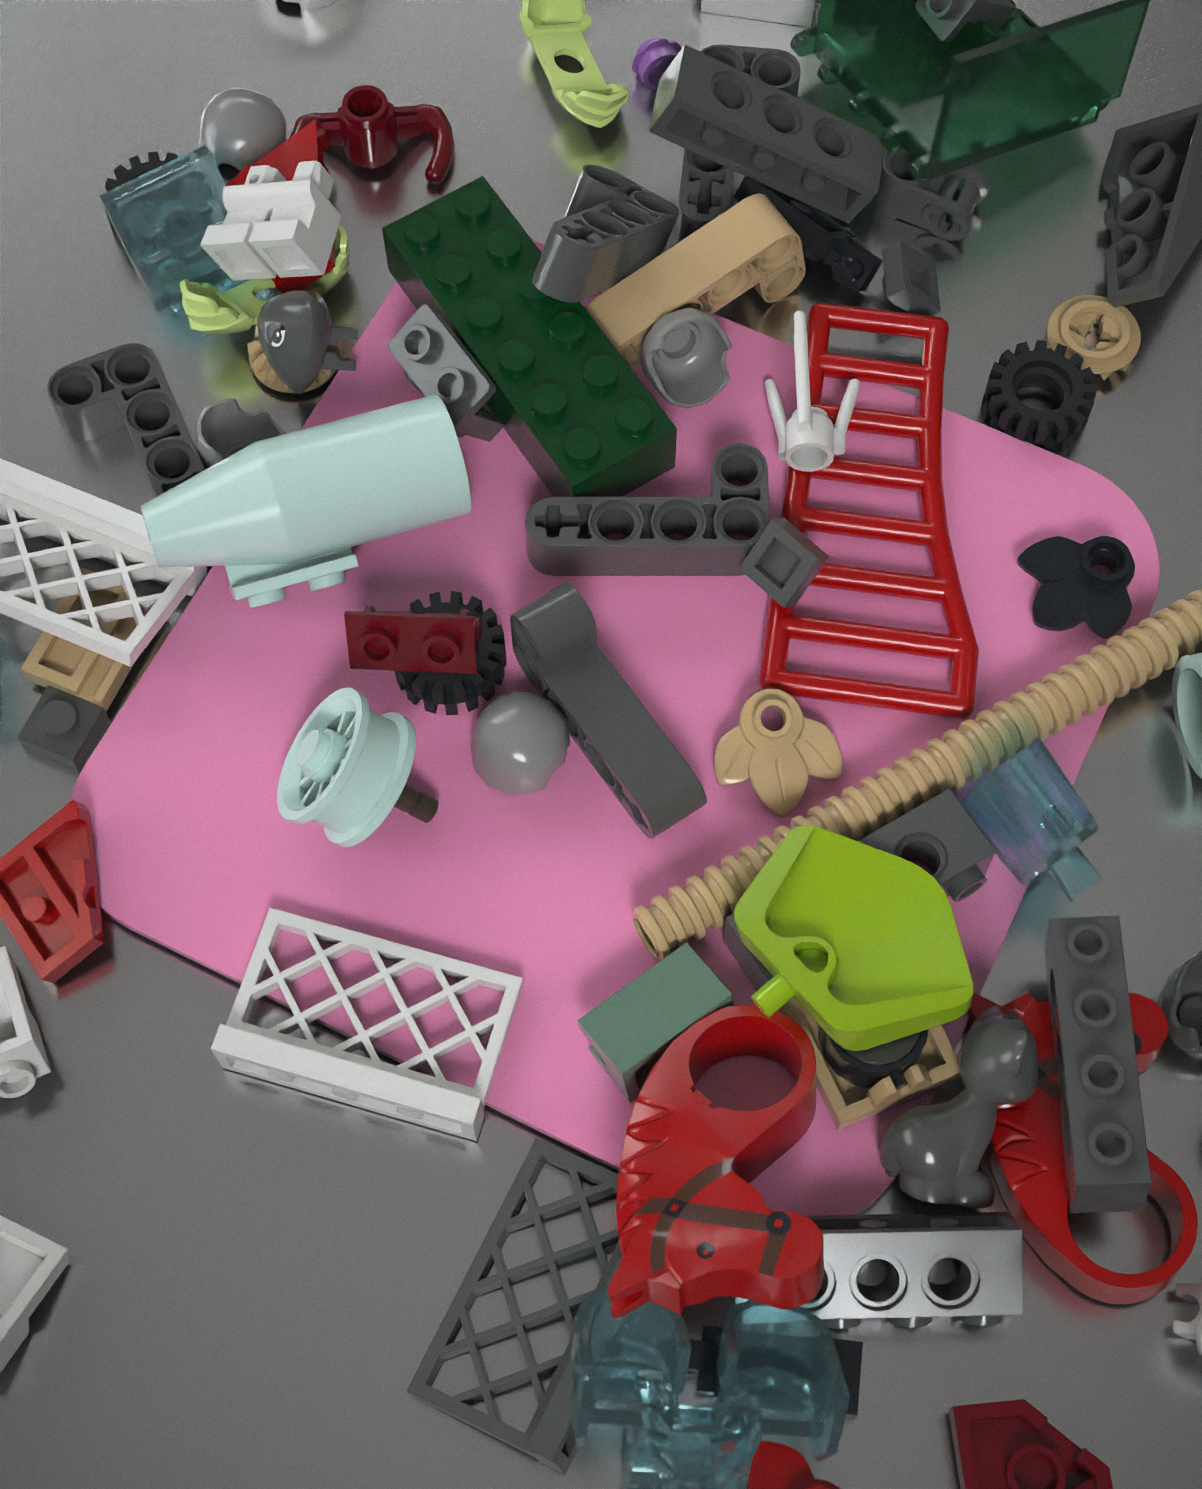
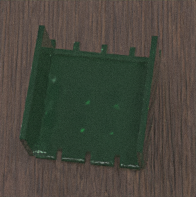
M815 0L811 28L797 33L792 38L790 47L800 57L814 54L823 63L819 67L817 75L825 85L841 82L851 92L853 97L848 104L849 110L857 118L872 115L885 128L881 134L880 143L890 152L904 148L915 160L909 168V173L917 182L921 183L1097 122L1100 111L1107 107L1110 100L1121 97L1150 0H1122L1039 27L1020 8H1016L1002 26L978 21L976 24L968 21L951 42L941 41L916 10L915 4L917 0Z

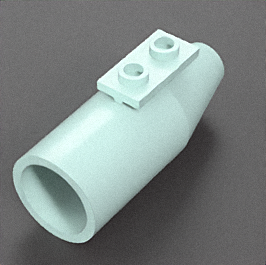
M434 394L254 442L144 503L140 508L158 567L225 566L232 598L235 600L247 598L250 608L285 599L284 587L308 581L310 591L346 582L344 570L359 566L356 554H352L351 547L468 515L471 512V493L467 470L454 425L444 402L439 395Z

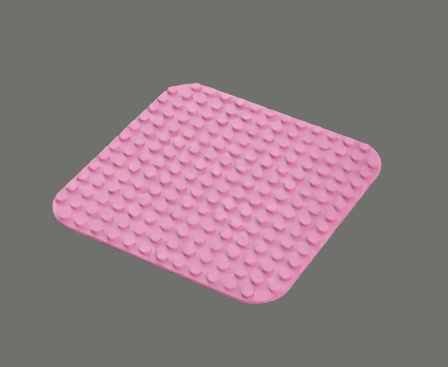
M533 240L542 252L545 244ZM397 282L347 357L356 360V371H338L302 429L425 397L421 391L409 382L404 374V368L386 346L417 311ZM605 291L598 293L588 299H585L580 303L585 308L591 301H593L596 297H598ZM713 313L712 316L720 323L721 328L725 330L732 349L727 351L725 359L730 379L726 387L711 401L688 409L668 404L645 376L641 362L631 368L677 428L676 458L673 469L623 497H710L714 457L722 448L731 444L742 443L755 447L766 458L768 466L769 519L771 521L775 518H781L788 464L778 457L779 440L767 401L764 382L769 378L775 381L788 421L796 410L797 404L794 346ZM824 377L821 403L841 405L850 380ZM860 381V388L854 407L918 415L919 398L889 385ZM943 408L942 482L949 537L962 592L979 648L974 710L967 718L959 719L792 696L798 702L803 717L824 724L835 736L841 751L843 765L842 774L837 779H820L808 775V783L801 799L787 815L781 817L760 801L749 779L738 784L721 786L718 785L714 770V753L720 738L739 725V713L745 701L752 694L763 690L759 683L770 595L747 575L552 576L541 573L533 567L528 558L525 519L527 511L534 503L543 498L553 497V495L504 428L490 442L468 435L462 438L458 437L470 486V514L351 547L352 554H356L359 566L344 570L346 582L310 591L308 581L284 587L285 599L250 608L247 598L240 600L232 598L225 566H213L86 762L71 794L70 801L75 800L84 804L90 812L100 907L111 918L130 930L240 984L244 978L270 907L523 978L524 985L485 1105L619 1171L625 1133L637 1098L629 1103L619 1087L590 1052L588 1047L592 1044L580 1030L577 1020L661 961L648 951L637 933L633 923V909L639 905H643L646 909L651 907V898L657 895L667 898L669 896V888L674 885L684 888L686 887V879L692 875H697L699 878L704 877V868L710 865H715L717 868L721 867V860L727 855H732L735 858L739 857V849L745 845L755 848L756 839L762 835H767L770 838L774 837L773 831L776 827L784 825L790 828L792 818L800 815L807 818L808 810L814 806L825 808V800L829 797L837 796L841 799L843 789L849 786H854L858 789L859 781L865 777L870 776L876 779V771L880 768L888 767L892 769L893 762L901 757L909 760L912 750L920 747L926 750L928 741L934 738L942 740L944 732L954 728L959 731L960 723L968 719L975 721L977 713L987 709L992 711L993 705L999 701L1005 700L1008 702L1010 695L1014 692L1022 691L1025 693V688L1028 684L1036 681L1041 683L1044 675L1051 672L1057 673L1060 666L1066 663L1073 664L1076 657L1082 654L1089 655L1091 649L1095 646L1105 645L1111 637L1121 636L1125 629L1132 626L1137 627L1141 620L1148 618L1154 605L1160 582V561L1156 541L1142 512L1133 500L1112 481L1086 466ZM846 431V452L842 455L834 454V457L918 467V440ZM811 478L807 506L923 521L919 492ZM742 480L728 481V483L735 486L748 485L747 482ZM804 531V535L829 556L825 563L934 577L927 546ZM615 532L604 537L609 540L618 541L628 536ZM671 533L666 536L671 540L677 541L689 538V536L683 533ZM744 533L728 535L732 539L740 541L751 538ZM581 534V539H588V534ZM1056 536L1065 537L1080 544L1100 536H1110L1122 541L1130 550L1135 563V573L1130 585L1127 587L1132 609L1126 624L1117 633L1106 639L1096 635L1088 627L1086 621L1064 631H1050L1037 627L1032 620V606L1042 583L1027 574L1017 564L1018 557L1025 549L1044 539ZM1103 565L1092 566L1099 573L1111 574V571ZM564 582L574 586L587 603L596 623L598 647L691 767L707 797L706 805L653 839L648 838L636 825L570 735V746L567 748L565 763L552 775L547 786L538 792L517 795L507 794L489 787L473 769L471 742L474 726L480 713L502 694L508 695L513 691L531 692L540 696L523 672L514 654L510 616ZM808 586L797 604L794 605L793 614L950 635L942 605L938 602ZM451 591L462 592L463 604L465 605L469 603L472 596L482 600L483 612L491 608L497 615V624L502 625L504 632L507 666H504L505 677L502 684L494 683L495 695L488 702L481 695L478 696L479 708L468 712L466 704L463 702L456 704L458 715H446L445 705L438 704L436 714L425 711L422 699L417 705L408 700L406 689L401 691L394 671L350 669L344 613L345 611L363 612L366 606H374L375 611L411 612L410 604L417 599L426 608L431 606L429 594L440 592L441 603L450 602ZM790 639L786 670L950 692L953 660ZM350 687L366 696L371 710L381 715L397 712L412 721L416 731V751L406 784L417 789L418 792L421 791L438 800L439 805L435 816L428 823H424L409 815L408 812H403L393 807L382 824L368 838L355 846L341 847L326 837L323 826L313 821L295 824L283 818L277 806V788L287 754L308 717L329 695L339 689ZM1098 706L1096 713L1090 716L1082 715L1080 722L1075 725L1068 726L1065 724L1063 732L1057 735L1049 734L1047 741L1042 744L1036 745L1032 743L1030 751L1023 754L1016 752L1014 760L1009 763L999 761V766L995 771L990 773L982 771L981 779L976 782L965 780V787L958 792H953L996 851L985 874L987 882L979 890L959 902H954L951 896L947 897L952 907L974 984V993L979 995L1108 706ZM767 709L762 712L761 722L766 729L777 731L782 728L783 719L779 712L773 709ZM908 860L933 875L930 868L923 862ZM724 926L718 930L708 927L706 929V937L701 940H695L693 937L688 939V945L732 993L734 1005H756L750 997L756 992L755 988L723 941ZM280 929L271 955L279 971L282 972L312 957L316 953L306 936ZM318 940L323 950L335 945ZM673 947L670 949V952L672 953L677 949ZM356 950L329 962L343 990L379 972L370 954ZM381 958L386 968L398 963ZM268 965L262 981L273 976ZM322 966L287 984L300 1012L336 995ZM415 968L393 980L407 1008L442 991L433 972L420 968ZM445 976L450 986L461 981ZM385 984L350 1002L364 1030L400 1013ZM480 985L458 996L457 1000L470 1024L474 1026L498 1013L504 992ZM280 988L265 995L290 1008ZM449 1002L414 1019L429 1049L464 1031ZM343 1006L314 1020L349 1038L358 1035ZM968 1010L960 1018L942 1024L954 1050L970 1017ZM407 1024L371 1042L375 1051L400 1063H404L422 1053ZM492 1031L478 1037L485 1051ZM471 1042L436 1060L446 1080L474 1088L481 1067V1061ZM739 1055L721 1060L706 1070L698 1080L695 1091L699 1090L707 1099L712 1101L713 1105L710 1107L713 1109L721 1106L738 1111H753L769 1107L781 1101L792 1091L797 1081L785 1067L769 1058L756 1055ZM428 1064L416 1070L420 1073L434 1076ZM816 1087V1110L808 1131L792 1148L749 1184L760 1192L766 1207L771 1211H790L804 1216L861 1214L883 1195L896 1178L889 1177L886 1174L880 1160V1147L889 1127L908 1109L921 1105H931L938 1087L841 1130H837Z

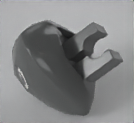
M307 290L287 291L274 296L262 306L257 319L259 342L270 366L279 379L293 392L302 394L315 381L320 370L356 371V360L349 358L341 360L335 352L327 351L328 345H336L338 340L342 338L357 339L358 329L332 326L330 311L318 292Z

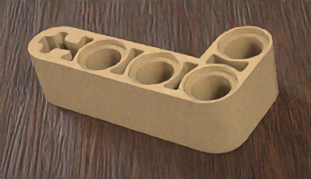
M761 193L754 194L743 199L596 297L585 309L625 362L632 368L641 362V348L644 338L662 315L689 307L706 311L712 315L752 287L768 303L777 302L787 297L799 286L805 276L806 268L802 242L799 235L768 197Z

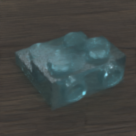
M205 145L99 195L147 296L158 312L167 308L173 313L185 311L182 305V291L179 284L184 279L201 285L203 283H210L214 286L220 283L222 287L226 288L235 287L247 281H232L200 246L208 225L223 224L228 213L223 203L222 194L223 188L226 185L212 153Z

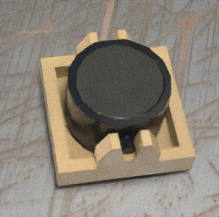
M791 998L779 1009L781 1013L794 1020L811 1040L816 1056V1087L837 1130H841L961 1077L958 1068V1056L942 1025L867 1050L851 1051L838 1045L794 998Z

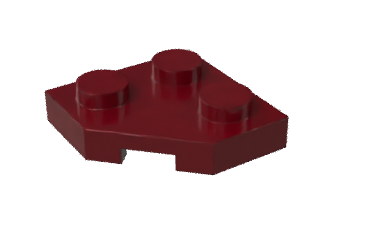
M1025 1399L952 1406L949 1409L960 1489H1113L1109 1467L1086 1448L1081 1449L1048 1423V1418Z

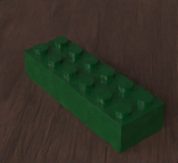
M484 176L382 228L388 271L417 310L423 304L432 306L437 310L495 384L496 391L487 402L504 422L505 426L503 428L553 497H623L675 467L677 428L580 302L570 303L554 299L545 295L533 285L532 277L542 252Z

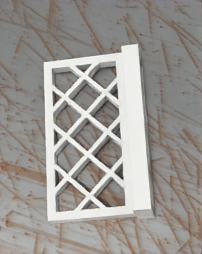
M0 458V519L9 522L8 525L0 526V544L15 541L19 553L17 556L0 559V577L25 572L29 587L5 592L0 590V613L131 667L186 595L191 597L195 595L207 576V566L158 567L143 515ZM44 536L61 543L62 546L28 553L23 539ZM98 558L115 565L116 569L82 575L77 561ZM69 564L73 578L38 585L33 570ZM149 579L167 586L166 590L162 593L137 598L132 583ZM123 586L127 600L97 607L92 606L88 592ZM79 594L83 610L57 614L47 610L44 601ZM134 617L137 626L127 640L123 641L101 632L99 624Z
M270 907L226 1025H219L211 1051L222 1068L477 1141L485 1117L484 1107L524 985L523 978ZM280 929L306 936L316 953L312 957L282 972L279 971L271 955ZM318 940L335 945L323 950ZM353 950L370 954L379 972L343 990L329 962ZM381 958L398 963L386 968ZM268 965L273 976L262 981ZM322 966L336 995L300 1012L287 984ZM415 968L433 972L442 991L407 1008L393 980ZM445 976L461 981L450 986ZM385 984L400 1013L364 1030L350 1002ZM480 985L504 992L498 1013L474 1026L470 1024L457 1000L458 996ZM280 988L294 1016L270 1029L246 1023L254 1001ZM449 1002L464 1031L429 1049L414 1019ZM343 1006L358 1035L333 1048L316 1043L307 1024ZM407 1024L422 1053L398 1066L381 1062L371 1042ZM301 1028L306 1040L287 1034ZM492 1031L485 1051L478 1037ZM471 1042L481 1061V1067L474 1088L446 1080L436 1060ZM364 1046L370 1058L351 1052ZM428 1064L434 1076L416 1072V1070Z

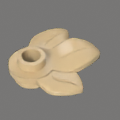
M763 689L752 694L740 710L739 725L720 738L714 753V770L718 785H734L749 779L760 801L781 817L787 815L801 799L808 783V775L820 779H837L842 774L843 761L835 736L824 724L803 717L798 702L791 695L779 689ZM773 709L780 713L783 719V725L780 730L770 731L763 726L761 714L764 710Z

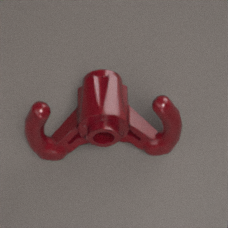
M360 85L349 90L344 95L342 106L338 108L337 112H312L300 116L295 121L290 137L316 119L327 133L328 144L343 146L347 158L357 166L375 168L387 164L396 156L400 141L418 136L423 132L430 133L433 136L434 147L432 157L425 170V178L432 185L441 184L445 179L452 164L455 146L451 124L442 108L433 104L394 107L392 103L387 101V97L382 90L371 85Z

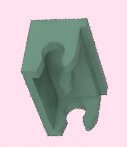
M686 942L577 1021L580 1030L592 1044L588 1047L590 1052L630 1103L638 1097L652 1067L676 1038L705 1015L721 1008L734 1006L732 993Z

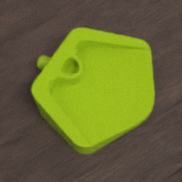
M798 826L786 835L736 904L734 921L740 939L774 976L750 996L756 1006L768 1018L791 998H794L838 1045L847 1050L862 1051L954 1021L965 1015L971 1006L974 984L947 895L931 874L904 858L818 826Z

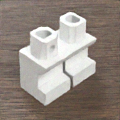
M318 161L299 162L292 181H287L278 169L272 168L269 165L251 166L244 185L224 186L222 193L223 203L228 213L223 224L208 225L200 246L232 281L276 278V275L280 278L324 275L342 217L329 201L334 179Z

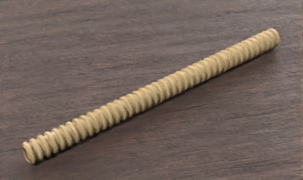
M1202 589L1187 594L1185 600H1176L1170 605L1169 609L1164 608L1157 611L1153 618L1148 617L1141 620L1137 627L1132 626L1125 629L1121 636L1111 637L1105 645L1095 646L1091 649L1089 655L1082 654L1076 657L1073 664L1066 663L1060 666L1057 673L1051 672L1044 675L1041 683L1036 681L1028 684L1025 688V693L1022 691L1014 692L1010 695L1008 702L1005 700L999 701L993 705L992 711L987 709L977 713L975 721L972 719L960 723L959 731L954 728L944 732L942 740L934 738L928 741L926 750L921 747L912 750L909 760L901 757L893 762L892 769L888 767L880 768L876 771V779L870 776L865 777L859 781L858 789L854 786L843 789L841 799L837 796L829 797L825 800V808L814 806L808 810L807 818L801 815L792 818L790 828L784 825L776 827L773 831L774 837L770 838L767 835H762L756 839L755 848H752L750 845L741 847L738 853L739 857L735 858L732 855H727L722 858L721 867L717 868L715 865H710L704 868V877L699 878L697 875L688 877L686 879V887L684 888L674 885L669 888V896L667 898H663L661 895L651 898V907L646 909L643 905L637 906L633 909V923L642 942L654 957L663 960L671 954L670 949L673 947L678 949L686 942L688 943L689 938L693 937L695 940H701L706 937V929L708 927H711L713 930L722 928L724 926V918L734 913L739 899L786 835L795 827L814 825L859 841L950 788L951 791L958 792L965 787V780L976 782L981 779L982 771L986 773L993 772L998 768L999 761L1009 763L1014 760L1016 752L1023 754L1030 751L1032 743L1036 745L1042 744L1047 741L1049 734L1057 735L1063 732L1065 724L1068 726L1075 725L1080 722L1082 715L1090 716L1096 713L1098 706H1108L1113 702L1114 697H1123L1129 693L1131 688H1139L1145 684L1147 679H1154L1160 676L1163 670L1174 668L1182 656L1202 651Z

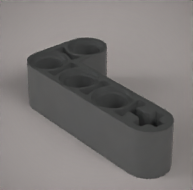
M723 44L711 45L701 51L798 98L801 73L800 63L795 56L787 51ZM685 148L678 203V242L731 208L735 171ZM699 209L709 210V214H699Z
M592 164L584 165L564 218L555 221L551 226L532 277L533 285L545 295L570 303L581 302L613 287L664 252L679 214L678 208L665 198L609 168Z
M137 343L120 345L65 365L56 370L50 377L47 385L48 396L65 433L75 440L89 441L127 428L155 497L205 470L157 356L147 346ZM163 426L158 430L149 431L154 427ZM181 472L185 473V474H183L182 476H180V477H178V478H173V479H169V478H168V477H170V476H172L173 474H176V473H181Z
M731 444L719 450L712 464L710 497L543 498L531 506L527 511L525 519L529 561L536 570L552 576L746 575L739 568L770 522L766 458L758 449L748 444ZM742 480L747 482L748 485L735 486L728 483V481ZM616 532L628 537L623 540L614 541L604 536ZM671 533H683L689 536V538L677 541L671 540L666 536ZM744 533L751 538L740 541L734 540L728 535ZM581 534H588V539H581Z
M564 582L511 614L510 624L513 651L523 672L540 696L551 701L568 721L569 735L636 825L648 838H655L706 805L707 797L691 767L598 647L595 620L587 603L574 586Z

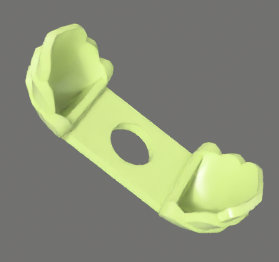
M522 0V9L520 10L521 27L534 48L557 102L563 110L575 119L588 125L602 128L612 122L622 106L627 102L630 90L626 89L623 84H606L582 34L592 23L591 16L585 12V0ZM559 55L574 57L582 64L583 71L579 73L566 72L557 66L554 58Z
M339 225L334 240L335 267L304 290L315 291L320 295H324L337 285L346 274L350 266L348 260L350 246L348 245L346 231L342 225ZM271 278L252 279L223 293L210 283H203L201 285L197 282H189L188 279L179 282L182 291V305L185 313L188 315L191 329L216 335L243 332L257 324L261 308L269 300L258 299L255 295L264 289L276 288Z

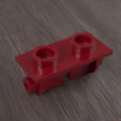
M366 606L363 612L345 611L344 613L350 669L477 674L478 672L476 642L481 641L482 619L478 616H470L469 610L461 609L459 614L427 612L425 614H414L413 612L375 611L374 606Z

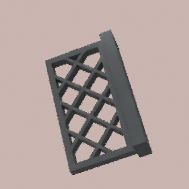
M536 1138L406 1391L410 1395L535 1457L539 1462L565 1475L646 1304L620 1318H613L611 1315L608 1286L622 1260L618 1231L615 1229L599 1235L589 1203L617 1193L618 1174ZM546 1161L570 1173L576 1193L539 1207L533 1185ZM580 1177L597 1184V1186L584 1190ZM527 1199L530 1211L519 1214ZM581 1206L591 1239L553 1252L543 1220ZM535 1224L545 1256L507 1270L501 1248L508 1234ZM617 1244L608 1262L604 1248ZM596 1252L603 1272L596 1289L568 1299L558 1266ZM495 1262L498 1274L486 1278ZM549 1269L560 1303L522 1317L512 1283ZM503 1287L513 1320L475 1334L469 1311L476 1297ZM586 1307L577 1325L573 1312ZM564 1316L571 1336L564 1354L537 1364L526 1330ZM463 1327L466 1338L454 1342L460 1328ZM517 1333L527 1368L490 1382L479 1347ZM470 1351L480 1386L452 1397L431 1387L444 1360ZM554 1373L545 1391L541 1377ZM532 1381L539 1405L526 1432L523 1433L501 1421L494 1395ZM484 1399L488 1415L469 1406V1404Z

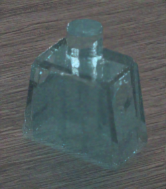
M1040 738L989 773L960 801L996 851L995 854L1016 879L1024 885L1046 870L1071 902L1102 879L1078 847L1099 831L1098 824Z

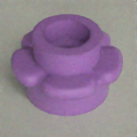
M664 37L651 38L642 43L631 62V69L635 73L636 79L639 82H643L648 89L657 91L659 79L682 49L679 43L674 40L668 42Z

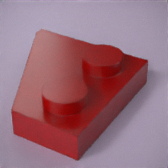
M75 800L70 801L0 858V916L40 979L50 983H55L104 943L90 812L84 804Z

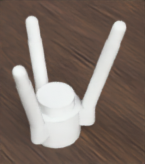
M798 310L794 313L797 410L792 413L788 421L775 381L770 378L766 379L764 387L779 440V459L786 461L790 467L796 470L814 472L828 467L833 462L834 454L842 455L846 452V431L857 400L860 381L855 378L849 381L835 425L828 418L824 410L811 406L806 315L802 310Z

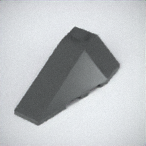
M1202 103L1115 131L1102 173L1103 188L1109 194L1110 208L1104 211V224L1111 231V246L1106 251L1108 302L1114 308L1163 297L1202 239Z

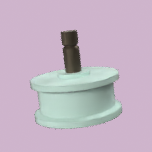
M350 687L339 689L329 695L317 706L303 724L285 759L277 788V806L281 816L295 824L313 821L323 826L326 837L341 847H352L368 838L382 824L393 807L403 812H408L409 815L424 823L430 822L438 810V800L421 791L418 792L417 789L406 784L416 751V731L412 721L397 712L381 715L371 710L366 696Z

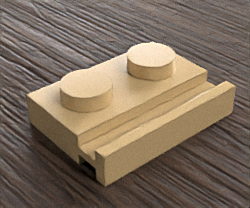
M83 567L80 569L82 575L95 573ZM122 585L88 592L93 607L127 600ZM134 588L137 598L144 597L143 595L138 594L137 590ZM79 594L63 597L55 613L64 614L83 610ZM134 617L99 624L101 632L126 641L137 627ZM43 631L21 667V671L28 681L45 688L48 685L101 706L107 712L133 665L129 667Z

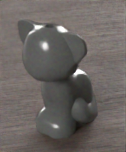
M996 1005L981 1012L972 1024L970 1031L964 1037L958 1054V1068L965 1088L957 1096L946 1102L935 1105H921L908 1109L889 1127L880 1147L882 1167L885 1168V1172L889 1177H897L899 1188L915 1199L936 1204H956L972 1208H987L994 1203L995 1189L991 1177L983 1172L980 1162L993 1136L997 1105L1017 1104L1028 1100L1036 1092L1038 1080V1054L1034 1035L1021 1019L1003 1015Z

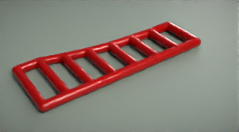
M816 303L809 310L806 330L811 406L824 410L828 418L835 425L841 405L821 403L824 377L846 380L855 378L862 382L919 389L918 415L854 407L847 431L917 439L918 467L834 457L833 462L828 467L814 472L796 470L788 465L781 517H784L803 534L804 531L927 546L934 577L824 563L809 586L941 603L950 635L793 614L794 606L783 608L770 596L759 677L760 686L762 689H779L796 697L959 719L967 718L974 710L979 648L962 592L949 537L942 482L943 389L949 325L941 317ZM830 328L924 339L922 365L827 353ZM811 478L919 492L923 521L807 506ZM790 639L953 660L950 692L786 670Z

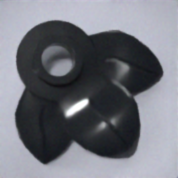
M1056 536L1031 545L1017 559V564L1021 569L1042 583L1032 606V620L1037 627L1050 631H1064L1086 621L1088 627L1096 635L1106 639L1117 633L1126 624L1132 609L1127 587L1133 579L1135 563L1130 550L1122 541L1110 536H1100L1080 544L1071 539ZM1103 565L1111 571V574L1099 573L1092 566Z

